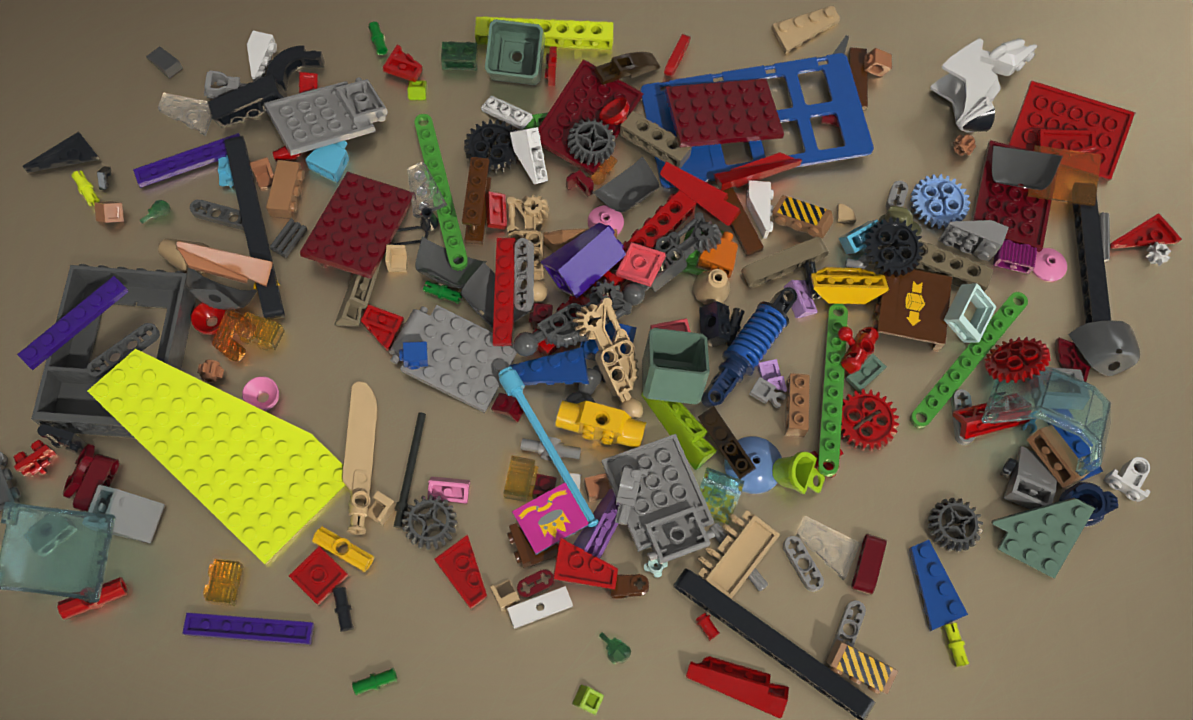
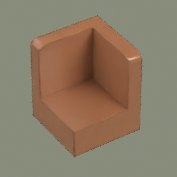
M268 157L250 162L259 188L271 187L274 172Z
M114 201L94 202L96 221L104 223L124 221L122 203Z
M606 473L584 478V486L589 502L605 497L610 489Z

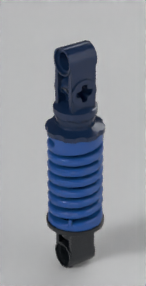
M787 287L779 291L770 303L763 301L758 304L757 309L735 337V340L723 352L724 362L719 366L720 371L714 376L702 395L701 401L704 406L711 408L721 404L736 384L741 383L744 375L751 376L754 373V367L758 366L759 361L763 359V355L771 348V345L778 338L783 328L789 324V318L786 314L797 300V293L793 288ZM711 393L715 396V402L710 398Z

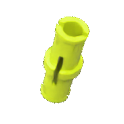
M79 170V172L75 171L72 173L71 177L76 182L78 191L84 196L87 204L95 206L94 202H100L93 190V185L88 182L83 171Z
M957 623L944 625L950 643L948 647L952 650L956 667L968 665L969 662L964 649L965 642L961 640Z

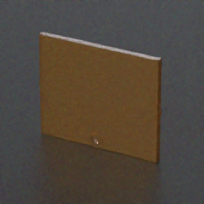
M1035 145L1033 152L1063 155L1050 185L1043 190L1028 188L1027 196L1095 206L1101 155Z

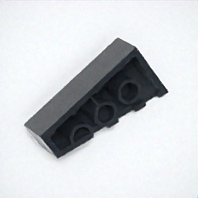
M270 74L243 87L232 90L225 95L216 97L209 101L208 104L212 119L223 128L244 122V118H260V114L267 113L264 103L288 96L280 81L273 74Z

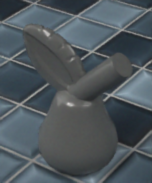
M587 368L589 384L578 382L579 391L570 394L565 401L575 404L583 401L596 403L591 395L601 382V373Z

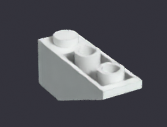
M252 31L247 43L253 82L265 76L272 55L277 50V43H275L273 35L258 31Z
M538 127L510 132L513 150L532 182L539 184L548 181Z
M749 180L746 190V206L762 237L767 239L769 232H772L773 221H770V216L773 215V205H770V200H773L774 190L771 189V182Z

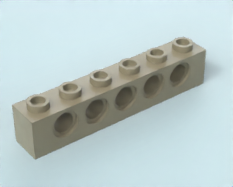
M898 235V237L902 241H904L903 237L901 235ZM919 241L924 243L919 248L924 250V253L920 255L922 260L918 262L919 265L914 268L915 270L952 277V284L958 287L961 284L977 283L984 292L988 288L994 269L989 268L985 264L971 261L967 257L953 254L951 251L937 248L933 244ZM901 252V255L906 258V255ZM883 254L884 258L889 259L886 254Z

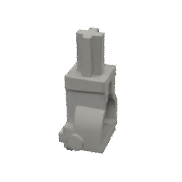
M209 70L206 75L204 96L215 99L247 84L241 83L240 77H229L222 72ZM214 82H217V86L223 87L211 88V85H214Z
M624 466L616 499V505L619 506L615 523L627 525L630 509L635 507L642 476H648V470Z

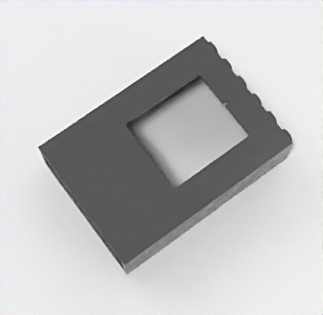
M86 264L70 265L56 322L115 276L129 292L113 305L135 306L137 303V306L167 308L156 359L181 370L191 324V315L196 297L193 296L186 286L187 273L182 271H175L173 273L164 270L147 271L143 268H137L136 270L125 267L109 268L103 265L98 267H91ZM101 314L46 359L31 419L40 426L46 424L75 434L135 438L88 392L99 381L87 372V366L91 362Z

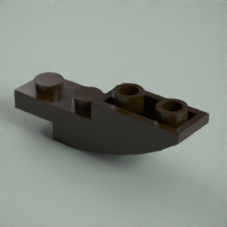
M633 52L613 57L611 62L595 67L594 72L601 84L604 85L627 76L631 79L660 69V65L652 53Z
M714 406L698 416L739 479L757 469Z

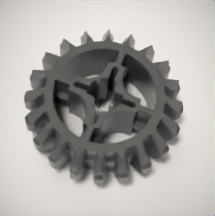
M587 118L585 122L581 119L578 124L575 123L573 128L570 129L567 137V146L570 148V154H575V159L580 158V163L587 161V165H590V162H593L594 165H597L598 162L602 164L604 160H608L610 155L613 154L616 142H614L615 136L612 135L613 130H608V124L602 125V120L598 123L595 118L593 121Z
M422 495V502L415 499V506L408 505L411 512H404V516L407 518L402 519V523L406 525L403 527V531L408 532L406 538H412L411 543L413 545L418 542L420 549L424 544H426L427 550H430L431 544L434 545L435 549H438V542H441L443 546L446 545L444 538L451 540L452 536L449 532H456V529L452 526L458 524L457 520H454L457 514L452 512L454 509L452 505L447 506L448 500L441 502V496L434 500L433 495H430L429 500H426L425 496ZM430 508L426 514L419 513L424 509ZM438 509L446 515V524L437 519ZM433 519L434 523H430V526H427L426 521ZM414 520L423 525L421 535L414 530ZM434 530L441 531L439 534L435 536L428 537Z
M950 498L949 501L943 499L941 503L938 502L935 508L930 510L932 515L928 516L927 520L932 523H929L927 527L933 529L930 535L937 537L934 539V542H942L941 548L947 545L948 551L953 549L956 552H960L962 549L966 551L969 549V546L973 547L976 545L975 541L980 540L981 537L978 534H981L983 530L979 527L983 525V522L978 521V518L981 514L975 515L976 507L969 508L970 502L963 504L962 499L957 501L954 498ZM943 512L945 514L944 518L946 521V524L944 526H942L941 523ZM952 523H953V524H959V523H961V524L958 525V526H954V525H953V526H950ZM966 524H968V527H969V532H968L967 537H966V535H965V533H966V531H965V525H966Z

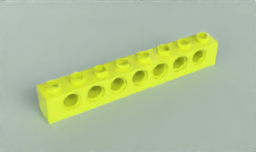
M476 17L475 41L479 45H487L490 23L494 19L539 24L545 34L544 47L612 50L613 22Z

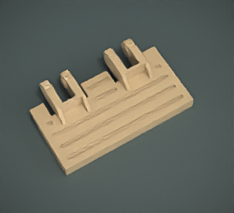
M748 510L742 516L743 519L749 522L748 524L732 513L729 516L732 522L744 529L741 534H738L728 524L721 526L722 529L736 539L734 540L727 535L717 548L724 556H721L709 546L704 548L709 555H712L719 561L716 566H713L703 556L699 555L697 557V560L711 571L710 573L703 567L698 575L730 599L733 598L780 536L778 532Z

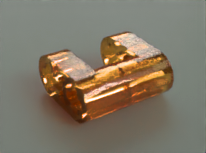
M227 309L214 336L212 345L230 360L240 362L243 360L246 349L233 339L234 335L237 333L243 338H252L256 331V326L238 311Z

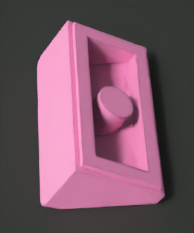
M430 477L427 500H429L430 495H433L434 500L441 496V501L448 500V502L468 503L470 480Z

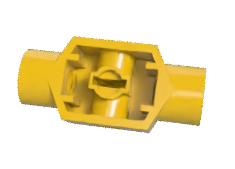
M564 400L561 402L555 427L576 432L587 440L597 439L606 445L622 444L633 448L640 447L646 422L632 419L624 410L590 401L575 404Z

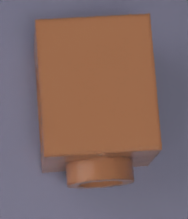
M874 48L864 56V71L882 77L892 69V54Z

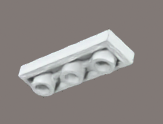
M492 95L481 106L483 112L521 130L533 119L531 113Z
M565 586L508 607L507 610L515 629L571 608L573 604ZM538 605H543L544 609L542 611H538L536 607Z

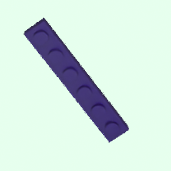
M237 133L133 169L138 185L141 188L216 162L219 158L226 157L227 155L224 139L238 137L240 134Z
M113 276L17 355L29 368L34 370L129 291Z
M186 613L182 634L311 645L314 623Z

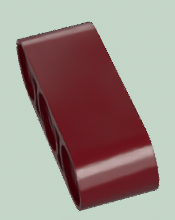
M101 454L94 456L74 497L73 508L88 512L98 485L111 486L119 468L118 459Z
M866 533L851 584L852 589L869 595L874 593L886 549V539Z

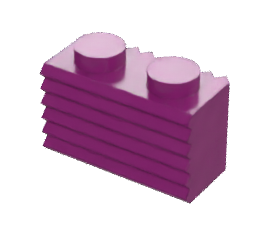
M1004 240L1003 245L994 255L993 266L1030 274L1035 268L1037 248H1033L1028 244H1015L1011 240Z

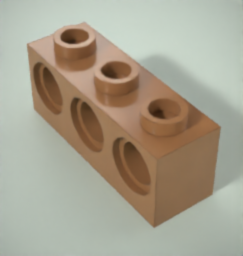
M790 373L786 380L785 436L804 437L809 430L810 375Z

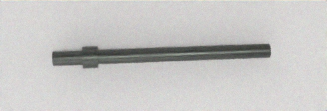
M422 412L418 413L400 499L395 507L394 527L402 528L404 512L408 510L407 500L426 414Z

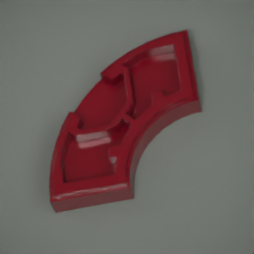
M1058 337L1055 342V354L1060 367L1081 370L1084 383L1086 384L1090 366L1084 364L1078 357L1075 343Z
M88 443L74 463L76 464L75 470L67 478L63 490L64 497L70 499L80 487L85 471L94 458V445Z

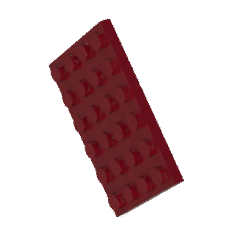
M583 59L539 126L538 131L541 146L544 149L594 177L601 163L598 162L597 165H594L593 162L587 165V161L580 163V158L575 159V154H570V148L567 146V137L570 129L573 128L575 123L578 124L581 119L585 122L587 118L590 121H593L595 118L596 122L599 123L601 121L599 114L603 107L610 101L620 97L626 98L630 105L628 117L635 110L644 93L619 79L602 85L594 72L596 66ZM622 123L616 126L608 125V130H613L612 135L615 136V141L620 134Z
M767 79L665 87V95L680 148L780 139L784 136Z
M990 140L987 145L972 221L992 220L1009 228L1004 240H1011L1015 244H1028L1033 248H1037V252H1041L1044 246L1057 171L1050 185L1043 190L996 183L992 177L993 146L1019 150L1025 149Z
M347 172L302 247L300 256L371 279L386 252V245H390L415 199V193Z

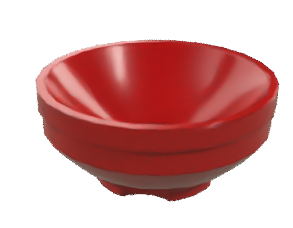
M624 97L616 98L603 107L599 118L604 124L616 126L627 119L630 108L627 99Z
M204 303L196 306L191 315V322L194 328L205 335H213L220 332L228 320L226 310L209 307ZM210 318H217L218 320L214 326H208L207 321Z

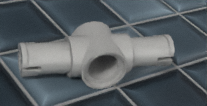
M548 437L560 458L580 459V447L567 446L561 443V440L558 438ZM522 438L521 450L536 452L538 455H541L542 459L552 461L541 441Z

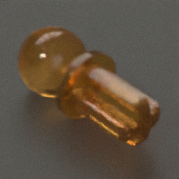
M610 155L608 160H605L601 166L599 165L600 171H596L591 176L595 185H602L605 182V175H610L609 172L617 163L616 158Z

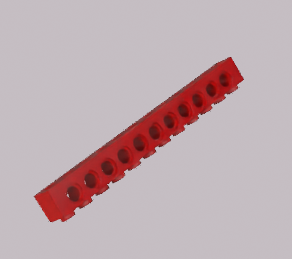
M681 190L676 194H672L668 198L667 203L664 206L661 205L656 210L652 218L646 219L640 230L636 229L628 242L624 241L622 243L624 252H627L631 242L653 249L659 238L666 237L671 232H675L695 212L696 202ZM622 259L618 263H616L610 270L617 271ZM609 270L578 298L570 295L569 300L566 303L560 304L556 311L558 312L572 303L582 306L590 302L589 298H586L585 295L592 293L591 288L593 286L596 287L598 281L603 282L606 279L609 284L611 281H614V286H621L627 279L618 277L616 273H611ZM575 313L570 314L572 317H577ZM557 322L554 325L556 327H561L563 324ZM543 340L538 343L537 351L545 357L552 355L558 348L554 344H546Z

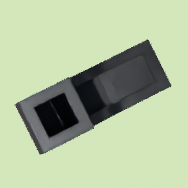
M304 45L288 48L273 58L267 68L266 75L273 74L280 81L284 90L287 91L288 79L294 71L300 68H324L322 52L306 51Z

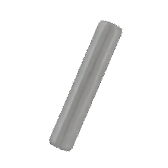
M1101 212L1099 219L1104 262H1107L1110 259L1109 213Z

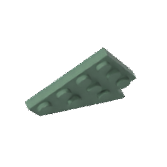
M1074 497L994 519L991 523L1006 531L997 548L1055 579L1095 508Z

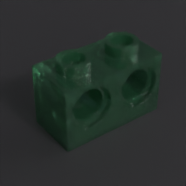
M442 42V69L477 71V43Z

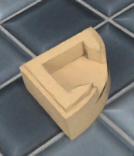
M838 203L837 222L855 224V213L848 206Z

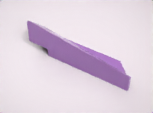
M609 489L593 512L596 520L598 519V524L594 527L586 526L583 528L573 544L598 558H601L619 524L615 523L619 505H616V497L612 489Z

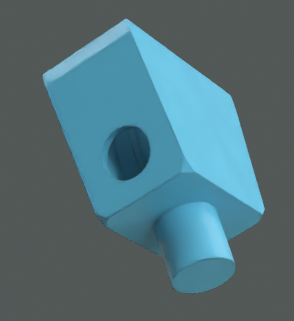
M341 141L315 149L305 159L308 169L338 183L349 161L348 153L345 150L348 143Z

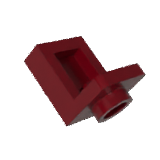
M578 170L576 173L573 172L567 177V190L577 185L587 197L593 194L594 182L581 170Z
M534 303V309L530 311L529 323L533 324V330L537 329L538 323L552 315L553 305Z
M500 392L491 407L494 413L510 416L516 422L520 420L524 412L515 397Z

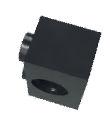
M715 301L699 307L700 333L707 337L708 346L716 347L730 342L729 306Z

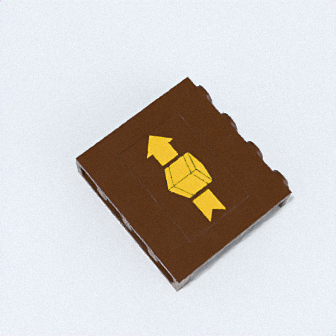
M915 269L904 276L900 274L898 277H895L894 273L888 277L887 271L881 274L885 276L889 289L884 294L878 296V302L875 303L873 310L876 318L873 320L871 327L875 328L878 334L884 333L933 343L932 350L940 351L946 344L947 323L944 321V318L949 310L952 277Z

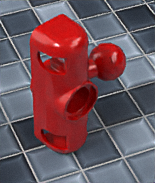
M843 326L838 330L837 335L839 339L848 343L849 348L841 360V365L848 373L853 374L861 369V365L864 364L868 355L874 352V345L878 340L879 334L875 328L865 327L858 332L854 339L852 337V329Z

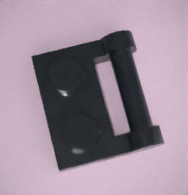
M46 424L39 426L37 429V433L41 437L49 439L56 448L66 446L65 449L78 453L87 445L75 433Z

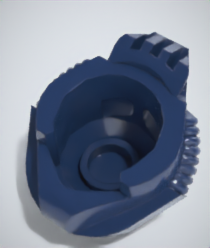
M1078 482L1066 489L1059 501L1075 497L1095 508L1085 528L1100 523V521L1104 520V515L1118 508V499L1112 492H1103L1100 486L1090 482Z

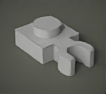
M759 377L749 394L764 404L768 400L771 401L772 405L778 409L782 404L778 403L776 399L785 400L787 397L784 393L774 392L776 386Z

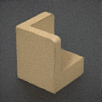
M386 245L385 262L389 272H407L408 253L405 245Z
M377 491L373 496L375 502L369 509L367 517L383 526L394 511L396 504L392 499Z
M510 580L494 586V584L490 585L501 611L520 602V598Z

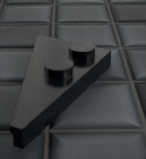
M77 132L23 165V168L27 173L96 161L100 158L83 136Z

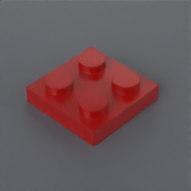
M320 546L289 575L318 606L332 593V590L336 589L349 576Z

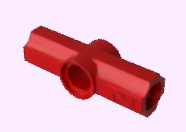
M119 577L94 588H85L81 593L59 601L57 608L62 619L66 620L91 609H100L104 604L128 595V589L123 578ZM96 594V599L90 603V597Z

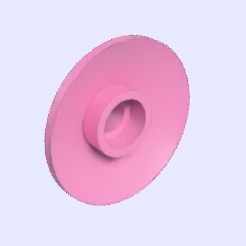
M608 205L596 207L590 212L588 227L590 229L597 223L610 225L613 229H617L618 235L623 229L624 218L621 212L613 210Z
M1043 248L1041 252L1036 253L1035 268L1032 271L1042 280L1057 281L1065 275L1067 262L1058 251L1051 248Z

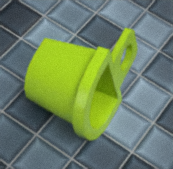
M797 452L794 456L778 458L772 469L773 477L777 483L783 487L794 489L800 494H805L807 487L815 493H820L825 480V476L814 468L817 458L809 452ZM815 475H817L819 480L817 486L813 484V478Z

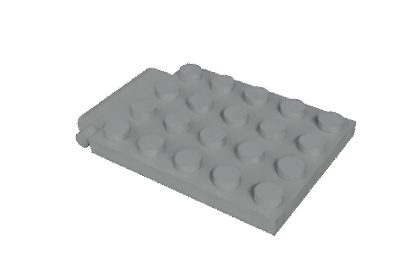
M360 77L356 78L354 83L348 84L347 81L264 103L270 119L291 156L376 132L372 123L383 122L388 114L386 107L368 79L362 80Z
M436 305L431 316L426 314L428 309L424 306L420 310L413 309L389 350V353L393 355L390 361L394 364L399 362V349H403V343L427 342L428 366L412 370L404 367L403 363L400 368L401 372L485 413L501 384L498 373L509 367L517 355L514 343L513 346H493V332Z
M676 434L602 460L601 463L616 499L624 466L648 470V476H642L635 507L630 509L627 526L638 552L652 547L653 551L647 553L649 561L657 559L658 563L662 564L710 546L709 539L714 538L715 533L713 530L705 532L704 527L714 524V520Z

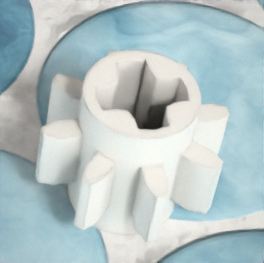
M1156 242L1153 246L1150 245L1146 249L1149 253L1145 257L1151 264H1158L1160 266L1170 259L1168 254L1171 250H1169L1166 244Z

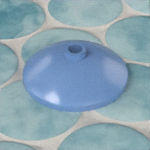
M750 436L739 439L738 442L753 462V459L756 458L759 460V463L755 464L753 462L757 469L739 479L725 459L724 468L729 481L737 489L749 494H761L771 490L777 484L773 477L772 469L775 461L778 458H782L780 452L771 442L760 437Z

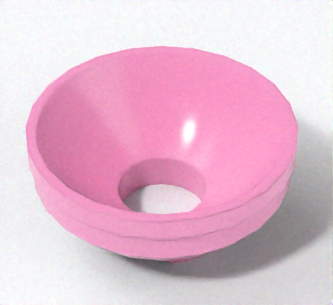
M264 376L256 377L246 383L242 391L243 401L263 411H267L276 405L279 399V389L272 379ZM262 393H267L269 395L268 400L263 403L259 402L258 396Z

